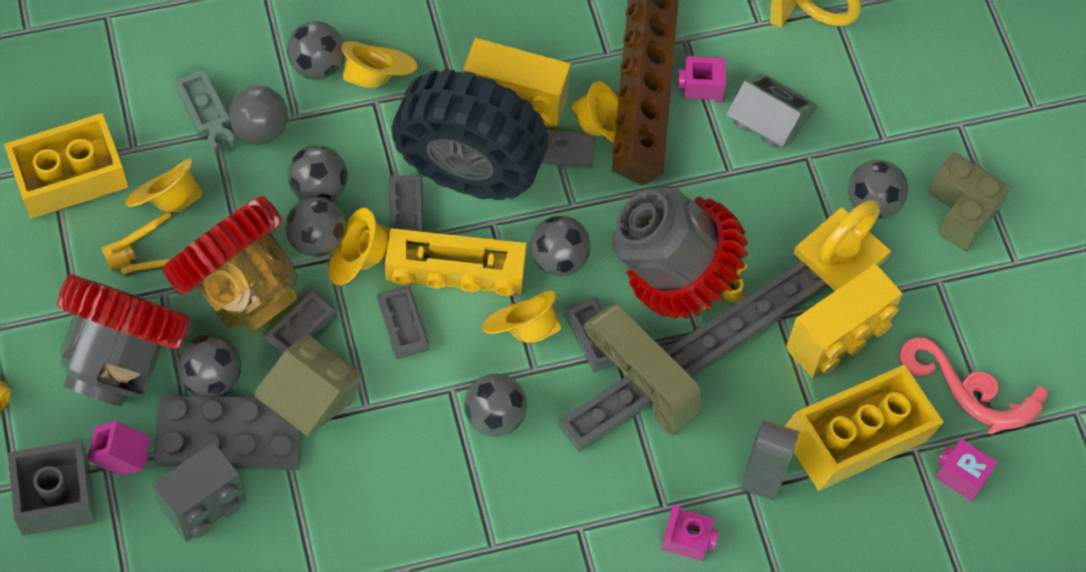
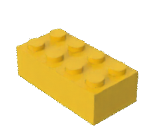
M904 364L796 411L784 427L799 431L794 454L817 490L821 491L925 443L944 421Z

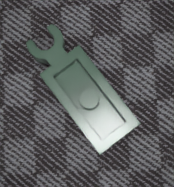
M205 69L174 80L175 88L200 139L208 136L211 152L213 154L219 153L216 144L219 140H226L231 148L235 147L233 134L227 129L231 127L229 117Z

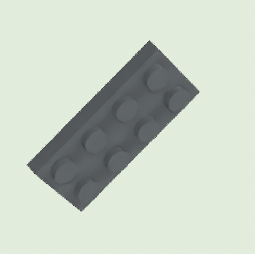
M161 395L154 463L155 466L177 467L214 441L235 469L299 470L302 432L258 398H207L202 396Z

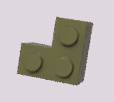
M953 151L936 173L928 192L952 208L946 215L938 234L967 252L1002 206L1010 186Z

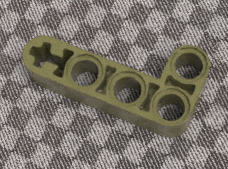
M609 304L584 323L585 331L594 344L653 401L654 416L667 433L674 435L701 413V390L695 380L617 304Z

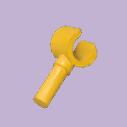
M742 279L733 280V285L737 288L736 290H725L723 292V296L727 301L738 303L745 298L743 296L744 284Z

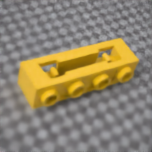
M390 228L385 260L386 280L399 285L416 283L426 284L434 289L453 287L460 288L465 292H478L481 290L495 292L501 296L521 295L526 243ZM406 241L429 243V246L406 243ZM485 249H487V250H494V251H503V252H508V253H507V254H504V253L486 252ZM423 256H429V258H427V262L424 261L425 258ZM484 262L488 263V268H483Z

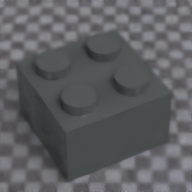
M82 440L8 452L14 521L23 536L96 523L89 461L86 460L88 454Z
M214 441L152 484L161 511L185 542L193 537L200 538L212 528L214 522L223 516L229 517L241 508L242 502L245 501L239 473Z

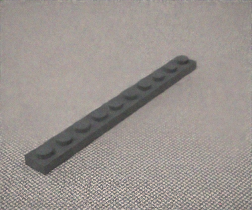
M800 261L665 351L691 377H694L829 287V285L803 261ZM625 376L560 419L558 426L578 452H581L653 404V401L628 376Z

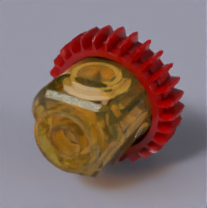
M259 196L251 200L248 204H245L216 224L169 260L162 271L166 279L180 295H186L197 288L226 328L238 329L244 324L250 333L256 331L300 298L293 289L297 285L298 275L293 269V264L271 235L282 224V218L266 196Z

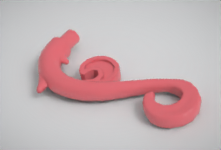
M917 337L910 339L903 344L899 352L900 365L905 364L912 376L918 377L933 373L935 363L922 365L915 359V354L920 350L933 354L939 363L953 397L970 416L985 425L991 426L988 430L989 434L1023 427L1032 422L1043 410L1042 404L1049 395L1046 389L1038 386L1030 397L1024 398L1022 403L1009 404V407L1012 408L1011 410H994L981 404L992 401L998 393V382L993 376L977 371L971 373L962 383L945 353L928 338ZM978 391L981 393V403L977 401L973 392Z

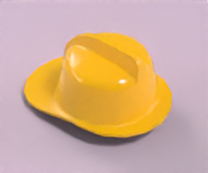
M346 41L341 47L343 54L347 57L343 70V79L346 82L361 87L378 88L387 83L392 75L405 76L417 70L416 61L408 54L399 50L370 46L355 41Z
M597 81L591 85L588 94L575 101L571 108L577 115L579 124L585 133L592 136H605L614 144L618 97L608 85Z
M184 160L172 170L144 183L127 197L125 205L133 207L149 201L161 211L170 213L180 212L188 208L203 193L190 171L193 160Z
M360 208L352 214L347 223L345 238L332 254L328 274L329 280L334 285L342 286L349 283L360 270H367L380 263L385 256L390 230L377 223L373 212L368 208Z
M552 290L546 291L531 299L499 309L484 320L481 325L482 331L488 334L508 331L517 340L525 343L543 341L561 329V322L553 306L557 298L556 292Z

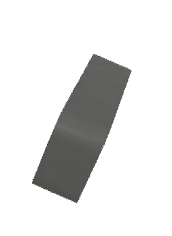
M763 420L755 439L740 490L775 501L792 458L799 431Z

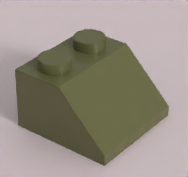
M307 334L284 351L258 386L254 396L309 437L352 403L362 374Z

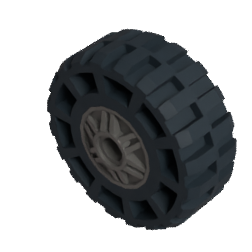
M445 69L442 72L437 70L430 71L413 80L405 92L391 126L393 141L398 153H401L403 159L409 165L415 167L418 173L432 179L436 184L444 188L447 187L456 192L484 200L486 198L504 200L507 197L512 199L528 190L533 185L548 149L549 141L547 127L544 125L543 118L539 112L534 111L533 106L526 99L520 98L516 95L515 91L497 84L492 79L482 78L466 71L463 73L455 72V70Z

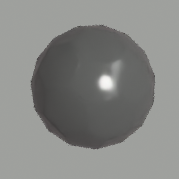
M262 85L249 86L232 99L229 107V122L236 135L247 143L256 145L268 144L277 139L284 131L288 122V109L285 100L270 87Z

